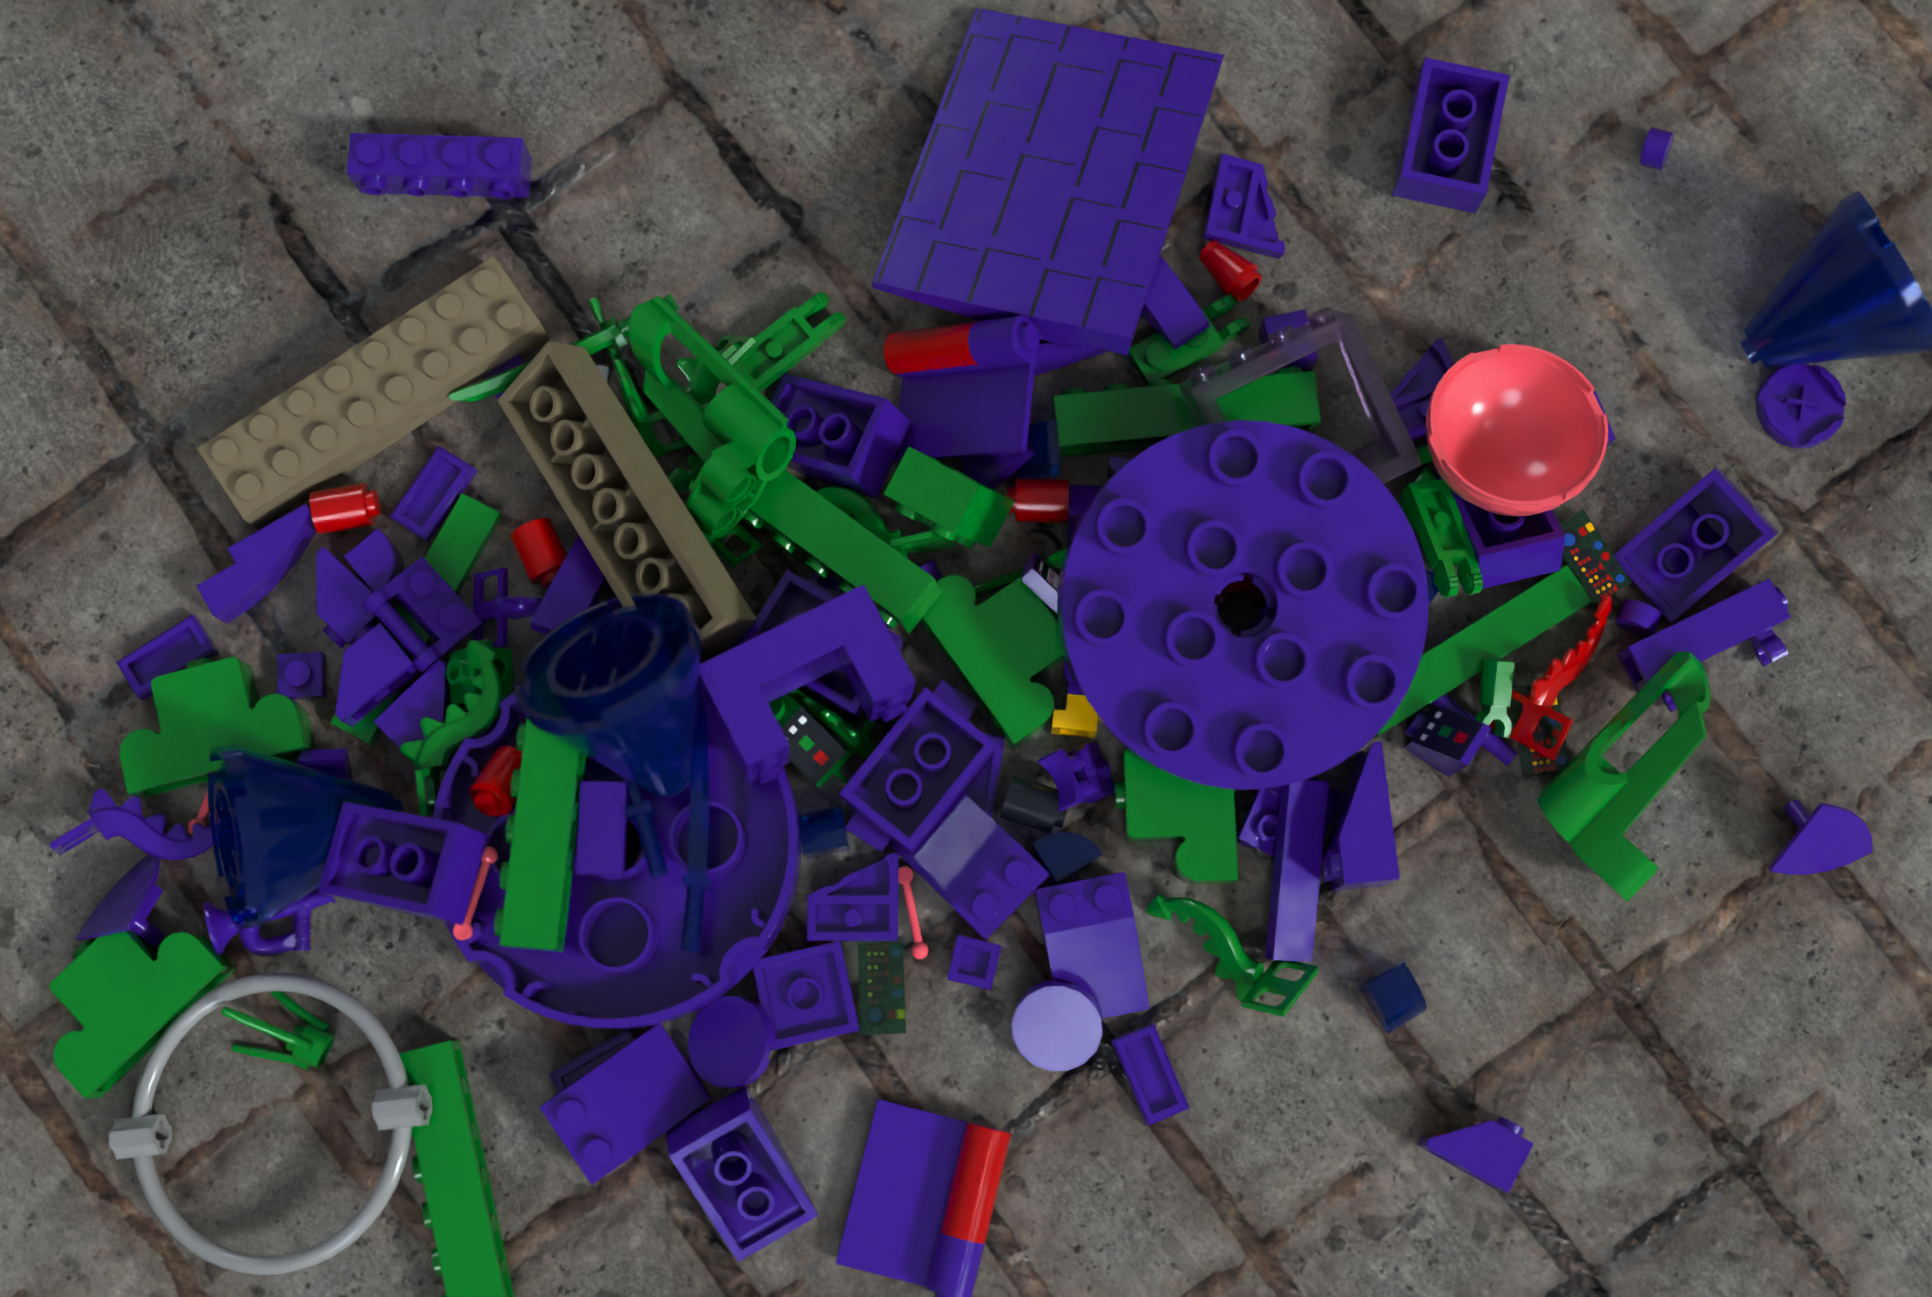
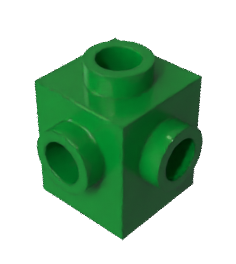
M476 640L496 652L493 663L497 668L502 684V701L513 693L515 672L512 665V650L493 648L492 641ZM469 642L466 643L465 649L449 653L446 674L450 685V705L456 704L459 707H466L463 699L466 693L481 694L482 691L473 686L471 682L473 678L481 674V671L469 666Z

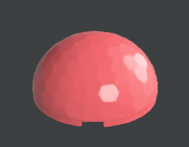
M1503 344L1495 349L1478 353L1472 352L1449 368L1438 382L1431 395L1425 424L1428 450L1439 475L1461 498L1492 513L1505 516H1529L1557 508L1578 495L1597 474L1606 452L1608 421L1606 413H1603L1593 393L1595 388L1569 362L1553 353L1532 346Z

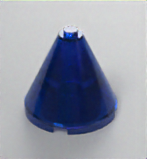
M1857 190L1840 200L1745 327L1744 332L1747 338L1742 340L1740 344L1752 364L1761 360L1764 367L1932 352V308L1895 243L1890 241L1880 226V219L1860 191Z
M649 593L632 595L635 603L632 606L612 611L608 602L605 601L574 615L546 635L533 648L521 666L526 678L523 686L521 684L515 685V694L527 719L543 732L656 796H675L681 793L687 787L693 775L701 649L700 631L691 612L681 601L673 597Z
M234 744L213 747L209 754L210 762L221 760L220 772L207 773L210 829L218 877L224 876L227 888L231 896L224 897V902L234 927L237 930L260 927L319 887L343 802L404 813L401 800H394L392 793Z

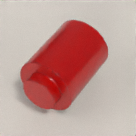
M1016 478V486L1007 487V497L1015 501L1009 513H1015V522L1068 523L1069 479Z
M366 483L316 490L310 493V511L318 534L373 526L374 516H380L381 514L378 494L376 490H369Z
M539 518L515 529L510 534V538L531 584H542L543 588L546 589L550 587L567 553L551 519Z
M513 746L497 748L470 787L469 794L475 807L481 813L488 816H502L510 813L517 802V797H512L511 795L512 775L515 769H521L523 751H518Z

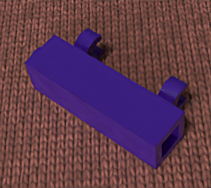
M1769 578L1627 647L1616 655L1637 693L1676 652H1691L1700 662H1703L1750 639L1755 655L1764 667L1788 655L1785 645L1772 630L1773 627L1791 618L1787 611L1788 602L1784 593L1778 587H1774ZM1666 689L1661 696L1667 709L1672 712L1677 707L1671 693Z

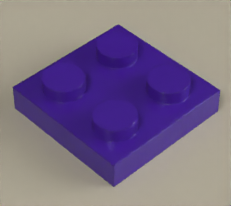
M841 941L761 958L753 968L760 1005L769 1016L775 1035L774 1048H770V1051L860 1031Z

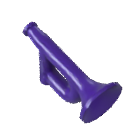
M316 890L242 911H226L208 901L203 904L208 933L214 950L218 955L224 953L228 942L240 932V938L244 946L251 953L265 957L288 951L311 950L310 916L312 909L332 902V904L336 903L335 896L323 894ZM291 915L294 916V931L272 938L260 936L259 928L262 924Z

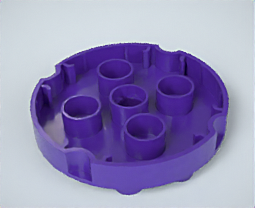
M1238 420L1207 424L1172 435L1133 458L1103 485L1078 520L1069 540L1058 584L1057 617L1063 654L1072 680L1078 681L1089 704L1099 716L1098 722L1115 740L1148 764L1173 776L1207 786L1254 790L1288 785L1321 774L1352 756L1384 727L1404 699L1417 672L1428 627L1429 597L1422 554L1413 529L1390 491L1371 470L1350 453L1313 433L1277 423ZM1244 576L1251 578V583L1262 592L1266 607H1268L1267 617L1263 616L1262 620L1255 627L1240 631L1239 636L1231 634L1232 628L1228 627L1219 617L1217 605L1214 604L1215 595H1220L1221 591L1228 584L1235 581H1243Z
M608 660L563 668L586 670L595 678L583 781L627 782L629 784L627 821L636 826L642 838H646V845L641 849L638 858L631 865L625 867V876L576 874V840L564 952L508 948L499 945L500 936H495L494 922L497 909L504 908L506 890L500 888V873L503 862L510 861L512 843L506 842L505 833L507 819L509 815H515L516 804L507 815L488 816L481 813L475 807L470 798L469 790L497 748L501 746L517 748L518 728L520 723L526 724L528 706H524L522 703L523 687H521L499 703L501 708L500 718L489 727L481 738H465L447 769L435 801L432 818L456 822L487 834L488 838L485 847L492 846L498 852V859L490 865L470 923L473 927L472 936L468 940H458L453 935L455 924L447 922L445 924L454 942L468 962L479 964L493 981L504 989L503 995L522 1007L544 1017L568 1024L601 1029L639 1028L672 1021L701 1009L736 986L765 955L781 930L792 904L801 864L802 837L794 791L786 771L777 778L763 784L758 779L750 783L747 782L698 687L696 677H666L658 664L639 661Z

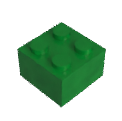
M909 446L884 492V495L898 502L895 510L917 522L921 521L930 526V530L951 541L955 540L971 549L975 542L991 548L1015 502L950 465Z

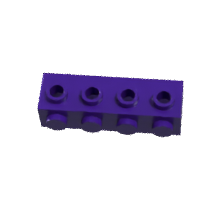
M350 133L347 175L360 193L369 195L408 194L418 197L449 195L458 198L470 196L510 199L513 197L529 198L532 157L523 138Z

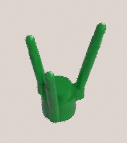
M270 991V993L282 1005L307 1024L306 1027L298 1024L293 1032L290 1033L232 1008L223 1007L221 1009L222 1015L286 1042V1050L293 1052L291 1054L235 1043L231 1046V1050L235 1053L293 1064L307 1071L310 1066L317 1069L321 1067L335 1040V1035L327 1032L329 1023L314 1017L282 991Z

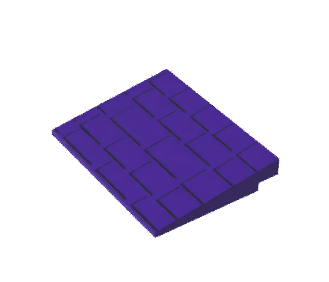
M976 8L875 274L872 288L980 321L1021 315L1027 316L1037 327L1040 339L1082 352L1085 344H1089L1128 356L1217 82L1224 55Z

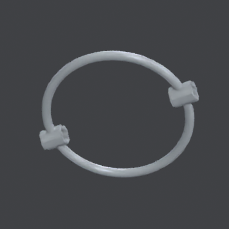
M262 973L225 983L209 991L190 1004L166 1028L152 1049L139 1078L133 1102L132 1117L114 1120L113 1128L109 1131V1148L113 1150L116 1159L133 1158L137 1177L151 1209L168 1232L189 1251L205 1261L240 1273L256 1275L284 1274L315 1266L335 1256L358 1239L378 1218L395 1191L405 1167L412 1127L429 1125V1119L433 1113L432 1096L427 1090V1085L409 1086L405 1067L388 1032L379 1020L353 996L317 978L292 973ZM270 991L295 992L312 996L337 1008L349 1017L372 1043L380 1057L390 1087L389 1089L376 1090L375 1098L372 1102V1116L377 1123L378 1130L392 1129L391 1144L381 1177L372 1194L356 1215L339 1231L309 1248L293 1253L267 1256L244 1254L220 1246L201 1235L187 1223L169 1200L156 1171L153 1155L167 1154L168 1146L172 1142V1127L167 1122L165 1114L151 1115L153 1099L158 1081L170 1055L181 1039L203 1017L219 1006L249 994Z

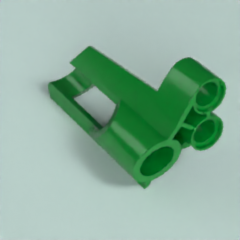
M657 296L634 307L629 321V341L633 354L646 369L643 392L705 462L697 479L691 481L688 487L691 493L685 506L693 519L712 538H719L727 534L759 499L767 482L778 477L786 469L796 448V437L793 430L787 426L788 418L660 296ZM670 332L727 386L712 399L706 410L661 367V343Z
M1676 652L1539 793L1540 796L1537 799L1546 818L1570 844L1574 854L1627 902L1657 873L1656 871L1659 868L1632 844L1624 834L1707 736L1703 714L1710 706V686L1702 663L1691 652ZM1668 689L1677 707L1678 720L1627 772L1620 773L1602 755Z

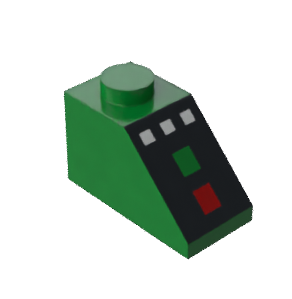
M786 694L768 704L790 744L789 761L820 788L845 763L850 755L790 695Z

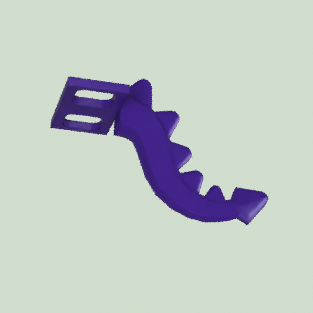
M507 568L474 574L473 613L480 619L482 624L473 632V640H483L484 623L487 620L497 619V640L493 643V648L507 647L508 618L518 620L533 616L543 598L508 597ZM497 576V597L494 600L484 602V581L488 577ZM617 596L608 598L607 601H596L588 616L608 614L624 607Z
M97 789L94 792L90 808L87 810L91 818L52 841L49 845L61 856L101 832L106 841L112 837L120 836L144 853L158 859L183 860L206 852L217 843L224 833H233L236 809L233 804H227L209 814L211 826L206 828L199 823H195L193 825V836L187 837L184 826L180 823H176L166 834L164 833L166 817L158 813L145 818L142 814L141 800L138 796L133 795L121 806H116L104 789Z

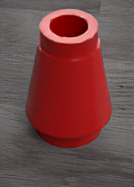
M1217 240L1208 243L1199 255L1198 259L1204 264L1226 296L1231 294L1238 302L1247 299L1261 283L1262 276L1257 272L1258 266L1221 245Z

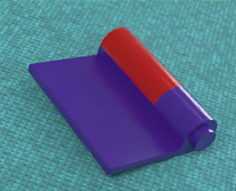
M1021 315L897 331L888 335L884 344L885 362L892 373L902 378L899 411L911 421L895 455L894 462H901L908 446L937 460L1024 453L1027 451L1036 353L1040 343L1039 331L1027 316Z
M877 1099L836 1264L925 1286L927 1289L935 1292L934 1297H972L1012 1133Z

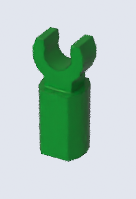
M1483 658L1478 702L1481 704V711L1476 715L1475 720L1488 726L1494 720L1496 725L1495 735L1508 738L1511 733L1512 724L1507 715V707L1511 706L1515 662Z

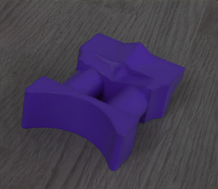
M1097 742L1084 744L1068 752V755L1062 749L1038 759V763L1049 772L1056 784L1059 796V812L1073 808L1085 801L1090 804L1114 795V782L1110 775V764L1104 760Z

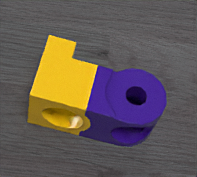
M1065 661L1062 677L1067 688L1065 710L1054 709L1050 734L1094 739L1097 732L1098 715L1089 704L1078 681L1072 680Z

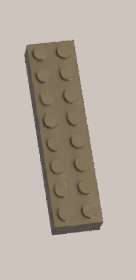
M492 256L199 446L197 450L241 517L259 531L309 499L311 491L326 488L457 402L449 399L451 391L483 380L484 376L518 354L523 359L550 341V338L495 256Z
M548 341L497 401L666 677H697V665L726 652L757 621V618L585 347Z

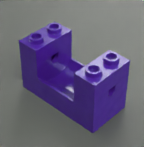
M864 584L696 666L698 687L748 783L756 779L761 784L769 782L785 772L783 766L789 763L790 744L768 703L840 667L844 671L870 722L882 717L884 722H887L908 710L906 704L911 702L916 681Z

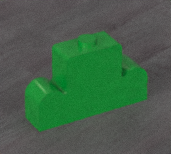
M959 575L945 576L937 581L942 594L921 618L920 622L1014 750L1041 731L1050 722L1053 714L1054 698L1051 691L1045 685L1034 681L1065 660L1059 636L1057 613L1044 601L1042 602L1040 597L1022 582V577L1017 578L982 604L976 606L975 589L970 581Z
M229 657L214 662L211 658H202L186 663V669L157 676L152 679L151 687L161 732L137 729L129 733L123 739L120 746V761L127 794L144 799L208 782L214 778H223L300 757L302 750H315L316 747L309 716L305 708L299 703L281 694H269L259 700L252 667L236 657Z
M1126 749L1121 757L1122 782H1114L1115 809H1123L1124 838L1128 842L1180 841L1181 844L1173 854L1172 866L1177 877L1187 884H1233L1238 881L1234 789L1202 785L1173 776L1148 764Z
M131 930L86 941L73 953L74 961L52 980L49 986L51 992L84 1027L83 1030L68 1032L58 1040L53 1052L56 1067L84 1098H102L154 1048L166 1028L182 1011L209 991L217 988L237 968L224 954L218 955L211 940L196 934L173 933L163 940L158 951Z

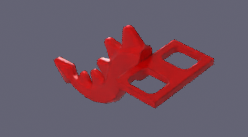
M1607 593L1602 595L1594 613L1596 619L1594 624L1587 629L1585 640H1579L1575 649H1568L1561 661L1558 658H1554L1547 672L1541 678L1533 681L1528 696L1512 688V698L1522 703L1523 711L1516 726L1511 728L1509 737L1551 760H1556L1574 720L1548 706L1554 705L1560 690L1571 683L1583 671L1595 652L1602 637L1607 617L1612 610L1611 595ZM1544 715L1558 721L1562 725V731L1552 749L1536 742L1534 739V732L1541 717ZM1494 720L1489 725L1493 729L1496 727Z

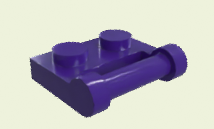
M423 556L385 586L372 593L361 604L370 616L375 614L415 658L413 663L421 673L446 655L482 624L480 619ZM396 598L433 639L435 644L428 647L389 602Z

